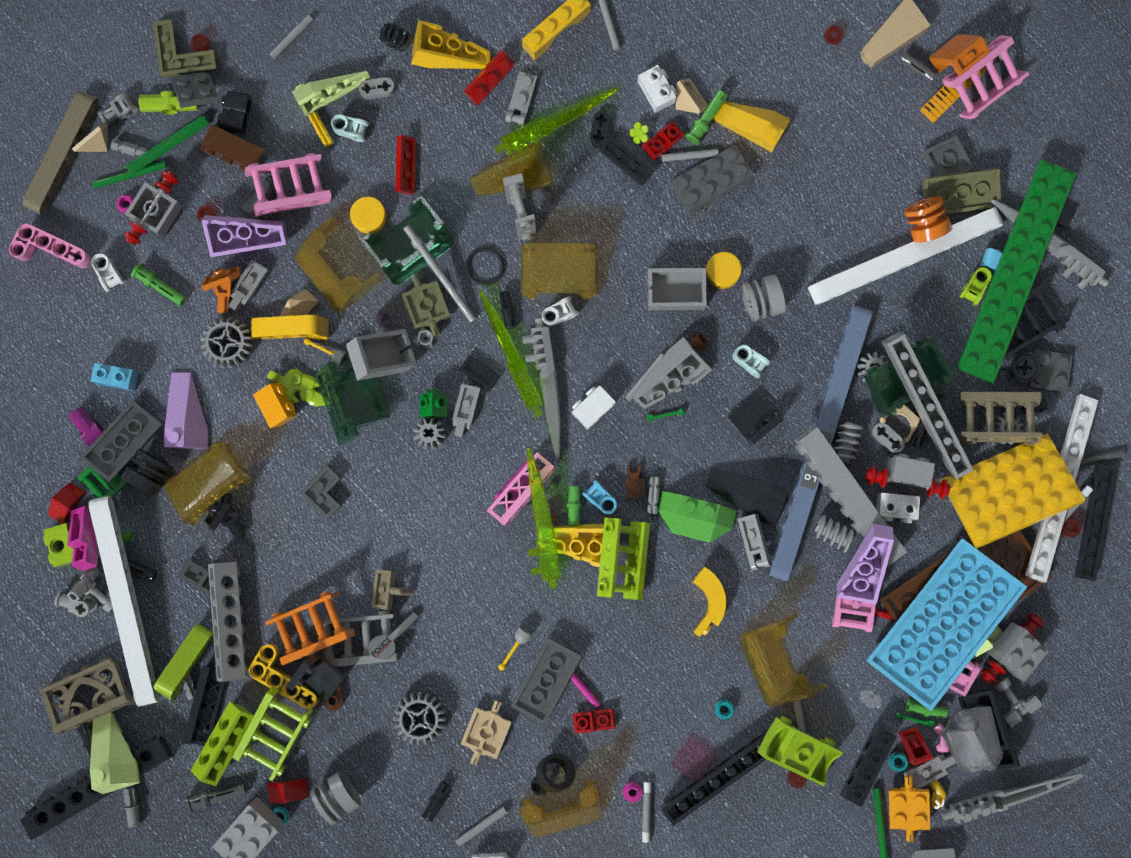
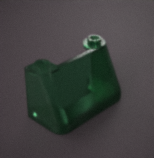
M422 195L411 202L409 206L411 215L382 237L377 232H371L360 239L394 285L405 282L428 265L419 250L413 247L411 239L403 228L407 225H410L417 236L423 239L424 246L434 260L450 249L454 243V238L448 228Z
M923 337L915 342L916 345L912 347V350L932 389L938 388L944 381L948 384L955 380L934 338L927 339ZM891 360L878 367L874 365L865 370L864 378L879 416L890 417L897 413L896 409H901L904 404L911 401Z

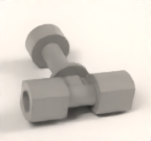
M96 567L86 570L80 577L81 581L77 582L66 596L71 601L77 602L83 594L87 596L90 593L103 603L102 608L109 612L113 608L111 598H108L95 588L96 583L94 580L100 571Z
M1005 676L1000 678L998 683L994 684V687L998 692L1003 691L1011 702L1009 707L1011 711L1005 714L1003 718L1007 727L1013 728L1022 721L1021 717L1027 712L1033 713L1042 704L1035 695H1031L1026 700H1018L1009 687L1011 682Z

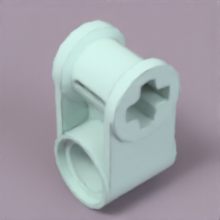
M338 114L332 118L331 125L336 135L364 142L366 127L369 126V122ZM344 122L345 126L343 128H336L337 123Z
M741 345L733 352L734 361L756 378H760V373L766 365L769 366L770 364L768 359L747 345ZM739 350L746 352V359H741L738 356Z

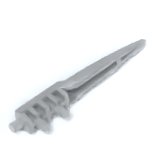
M997 200L990 201L1014 223L1018 214L1017 210ZM1053 232L1047 250L1056 258L1063 257L1060 263L1066 265L1067 268L1062 273V276L1068 279L1074 271L1075 275L1082 277V280L1077 285L1081 290L1088 283L1090 286H1096L1097 283H1100L1104 287L1109 284L1110 281L1103 277L1106 272L1104 269Z
M542 318L535 319L536 328H531V335L522 336L523 344L533 343L534 354L525 355L526 363L535 361L536 370H541L539 378L547 424L555 459L558 460L560 458L561 429L557 373L550 328L544 327Z
M1080 773L1005 791L998 790L949 804L950 810L941 813L944 821L953 818L957 824L961 823L960 820L969 822L972 818L977 819L979 814L988 816L991 812H1002L1008 810L1010 806L1055 791L1082 778L1084 775Z

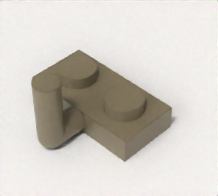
M375 569L371 608L392 610L393 595L412 596L414 591L412 588L394 587L396 571Z

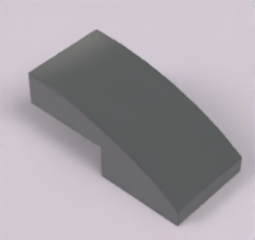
M187 559L178 573V577L210 595L208 570Z

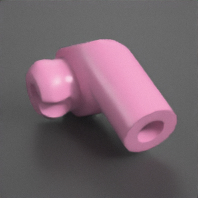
M938 723L933 727L940 737V743L937 744L936 749L939 753L943 754L951 749V736L942 723Z

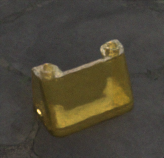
M524 243L521 245V296H525L527 299H535L536 295H540V293H578V295L582 296V299H593V296H597L598 245L588 243Z
M218 441L211 446L208 452L181 473L169 478L165 482L164 490L181 520L186 524L194 526L201 521L198 516L199 514L204 515L206 508L232 488L237 489L239 487L238 484L245 482L246 485L254 480V477L227 442Z
M595 779L586 781V788L579 794L580 804L544 814L542 805L533 804L530 798L520 800L519 804L521 818L530 835L536 838L598 821L604 813Z

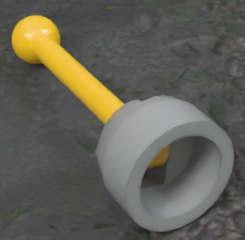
M308 337L304 339V344L312 345L330 354L335 364L342 366L348 356L346 351L341 349L331 351L312 342Z
M521 627L517 629L515 633L516 643L503 663L498 665L499 670L503 671L506 669L507 662L519 644L529 641L532 635Z

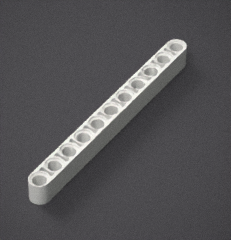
M991 208L952 225L953 229L940 238L922 243L911 242L809 286L808 290L815 305L821 304L1004 225L997 208Z
M111 496L93 499L89 501V510L134 699L138 707L159 702V693L154 689L156 678L114 502Z

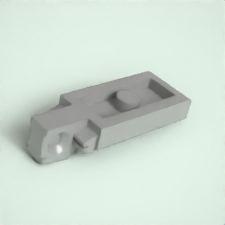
M251 260L232 289L231 297L233 299L229 307L237 312L242 304L246 306L269 272V269Z
M461 384L452 419V425L457 426L454 434L456 437L463 438L465 428L470 429V425H472L480 387Z
M953 753L943 756V754L936 755L933 759L904 771L903 774L904 776L908 775V783L909 775H912L913 787L919 789L947 775V772L951 770L949 766L957 763L958 760Z

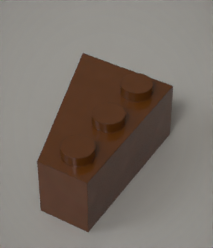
M212 124L200 147V151L210 156H215L227 164L239 166V169L244 172L245 167H248V165L259 163L264 149Z

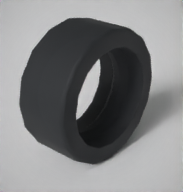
M553 753L543 758L536 768V778L539 785L549 793H559L569 788L575 779L573 762L561 753ZM551 762L560 764L565 772V780L559 785L552 783L546 774V766Z

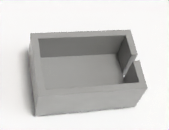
M706 268L648 269V310H705L707 306Z
M406 329L358 336L346 344L357 381L407 372L417 365L412 348L406 350L401 355L399 354V352L411 345Z
M255 798L212 847L223 858H256L286 823L261 800Z

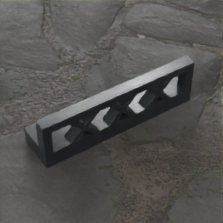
M202 666L182 742L184 744L191 745L194 743L205 746L215 728L226 681L215 685L211 679L213 671H216L215 666ZM214 689L217 694V700L210 704L207 699V693ZM209 708L212 713V719L205 723L202 718V712ZM203 727L208 734L206 741L196 739L198 730Z

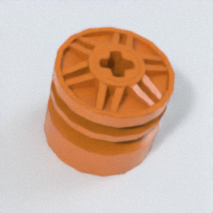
M936 196L922 199L904 209V214L908 217L906 219L907 223L914 224L910 228V232L915 243L935 240L948 234L953 229L949 216L942 215L947 210L943 205L944 200L942 197Z

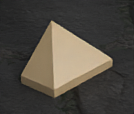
M687 78L678 81L676 109L693 113L704 112L708 104L691 79Z
M103 123L74 146L72 150L74 152H107L108 125Z
M304 289L287 301L280 316L308 315L319 301L309 291Z

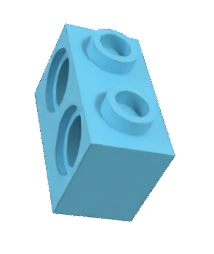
M94 363L90 382L135 391L139 372L132 369Z

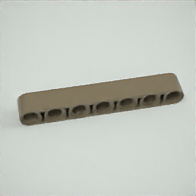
M82 91L76 93L24 196V207L39 214L45 213L75 154L72 148L82 140L97 110L98 98Z

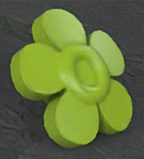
M640 122L634 124V129H631L629 134L631 137H634L633 142L635 144H640L641 141H648L649 136L645 133L649 132V127L647 125L642 126Z

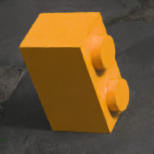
M280 382L269 384L253 394L270 428L281 427L297 417L295 407L286 395V390Z

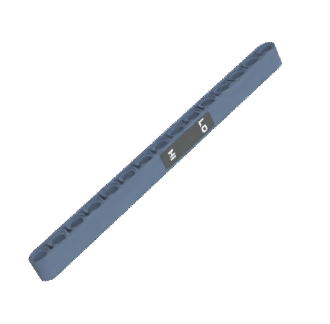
M856 305L852 307L814 425V427H818L830 445L873 313L871 310ZM806 456L804 457L773 554L772 566L769 567L768 571L769 576L787 581L790 576L819 484V474L816 470L812 471L810 469Z

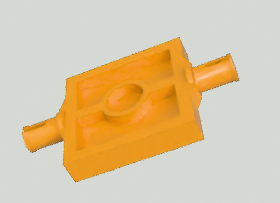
M905 775V787L889 788L890 829L906 830V841L910 842L909 835H911V842H914V831L930 830L929 789L913 787V776L909 775L908 783V775Z

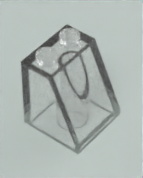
M991 707L955 710L941 734L960 771L996 770L1003 756Z

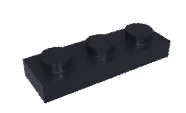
M610 136L599 149L601 154L642 187L654 174V170L613 136Z

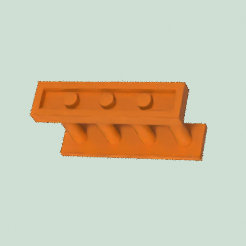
M324 592L319 595L320 599L285 614L282 611L271 615L272 619L265 622L266 625L276 622L286 648V656L279 658L282 665L356 635L353 628L346 630L345 627H342L332 602V598L340 595L339 592ZM323 602L335 629V635L332 637L326 634L315 607ZM306 609L310 613L319 636L317 638L318 642L315 644L309 640L299 612ZM290 616L294 620L302 641V649L298 651L296 647H293L283 619Z

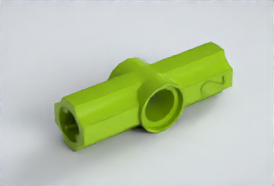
M163 91L155 95H140L139 97L141 112H161L172 115L177 114L178 111H198L199 105L180 108L176 94L172 91Z

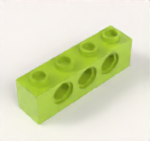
M229 701L191 769V772L201 782L214 786L218 784L254 717L244 706Z

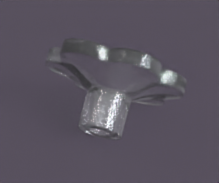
M876 689L860 691L859 700L866 704L868 708L881 707L882 697Z

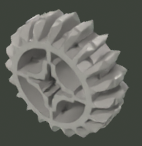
M221 317L220 323L217 320H213L215 326L207 325L210 330L209 332L204 330L203 333L207 336L200 339L202 342H206V344L201 345V348L207 349L203 355L209 356L207 359L209 362L214 361L215 366L221 365V368L225 369L227 364L229 368H233V362L239 366V359L247 360L244 354H251L247 348H253V345L248 343L253 338L247 336L251 331L245 329L246 325L244 323L240 324L238 319L233 322L231 317H228L226 322L225 318ZM232 329L238 331L241 342L233 339ZM223 330V334L220 337H215L218 332ZM228 340L232 342V343H230V344H226V346H225L224 344L220 343V342H223V343H224V342H227ZM213 344L220 346L221 357L215 353ZM239 348L234 355L228 357L233 349Z
M422 692L418 693V698H416L414 693H411V700L405 696L403 699L406 704L399 702L398 706L402 709H395L394 711L396 714H399V716L393 717L394 721H399L398 724L394 725V728L401 727L402 730L397 734L405 733L403 741L410 737L411 745L415 739L418 746L421 745L422 740L427 745L429 744L428 738L432 741L436 740L434 733L438 736L442 734L438 728H445V725L440 723V721H446V717H440V714L445 713V709L438 710L442 703L439 702L435 705L434 702L437 699L435 696L431 701L428 700L430 697L429 693L425 695V698H422ZM414 703L426 704L421 711H416L409 707ZM430 709L435 714V725H432L427 717ZM426 711L423 715L424 722L421 721L414 727L417 719L415 715L419 716ZM405 712L412 719L409 729L404 721ZM417 727H424L430 730L426 734L413 733Z

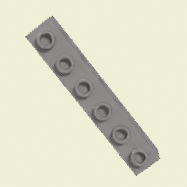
M237 562L208 564L216 678L219 682L246 679L247 664L244 663L246 646L242 639L244 625L241 624L243 608L239 600L241 587L238 585L240 569L237 566ZM224 577L229 580L227 587H224L222 584ZM226 596L230 599V605L228 607L224 605V599ZM227 616H230L232 619L230 626H227L225 623ZM228 636L233 637V644L231 646L227 644ZM231 655L235 658L233 665H230L228 662Z

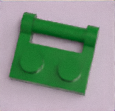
M89 466L77 477L80 482H84L97 498L106 496L113 498L129 484L121 478V473L109 483ZM92 473L109 491L107 494H104L90 478Z

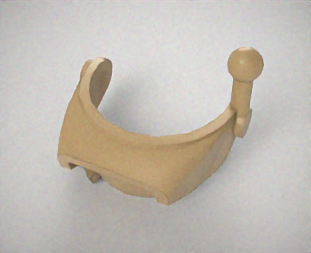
M902 404L887 414H883L879 421L885 423L886 418L894 414L906 417L911 426L909 435L904 439V442L908 443L919 424L920 418Z

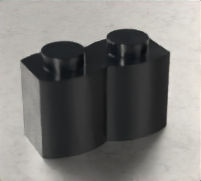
M227 90L226 95L222 96L221 106L223 110L222 113H219L217 123L222 130L245 134L252 98L249 94Z

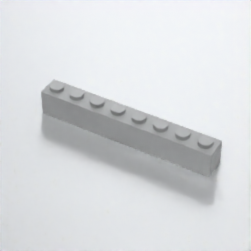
M898 332L881 341L949 475L957 480L973 471L905 334Z
M811 427L794 440L797 444L795 446L797 451L802 456H806L808 466L812 471L816 470L819 474L818 480L824 487L827 486L831 491L829 493L830 497L835 502H839L842 506L840 508L841 512L846 518L849 517L853 523L851 525L857 533H861L865 538L872 524L888 526L818 427ZM895 535L887 566H890L907 553Z

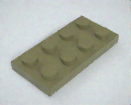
M998 168L922 178L923 199L936 196L942 197L944 200L943 205L947 209L943 214L994 208L995 206L990 202L991 200L1001 202L1000 169Z

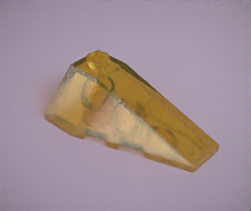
M539 142L518 150L469 178L477 196L504 192L503 178L522 173L525 190H538L554 183L546 156Z

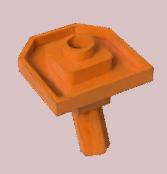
M240 267L226 270L224 268L217 269L213 272V275L205 277L201 286L203 291L213 288L216 296H218L217 312L224 314L229 311L231 282L241 276L242 271Z

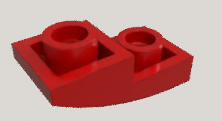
M673 121L661 129L657 135L645 142L642 148L655 161L683 139L685 135Z
M614 708L573 713L575 733L616 728Z

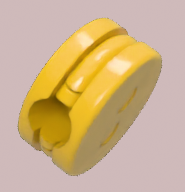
M362 197L352 205L350 217L357 230L365 234H374L384 227L387 213L383 204L378 199Z
M729 252L716 253L709 259L706 265V278L708 282L719 289L732 287L741 276V263L735 255Z

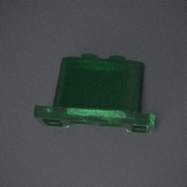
M335 362L326 364L315 374L339 446L347 444L359 435V428L390 417L387 399L382 393L381 382L378 377L357 381L353 367L337 371Z

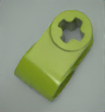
M982 267L973 271L962 288L959 297L972 301L975 306L978 305L991 280L990 270ZM977 273L984 275L983 282L977 279Z

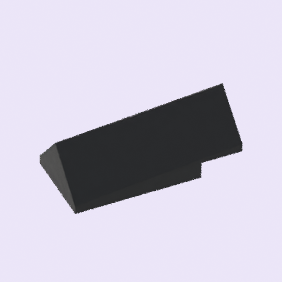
M985 689L966 694L965 696H959L958 700L974 753L980 755L984 771L988 772L1021 766L994 690Z

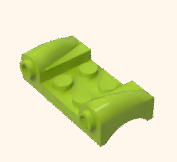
M783 715L781 718L776 717L757 752L763 758L824 786L826 784V774L831 763L836 758L842 756L843 752L835 746L836 742L826 737L819 740L795 728L791 724L792 720Z

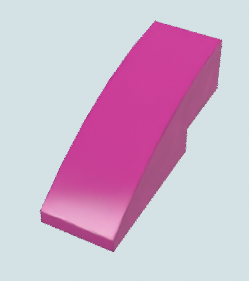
M87 506L71 511L67 544L68 547L73 548L72 567L82 571L94 568L98 563L97 539Z

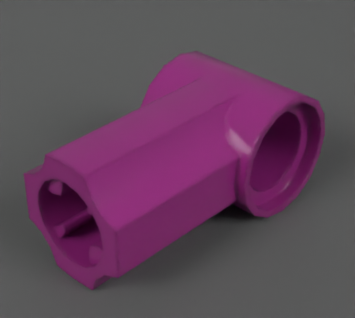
M82 406L73 410L68 416L80 431L79 435L89 447L104 432L103 428L97 422H94Z

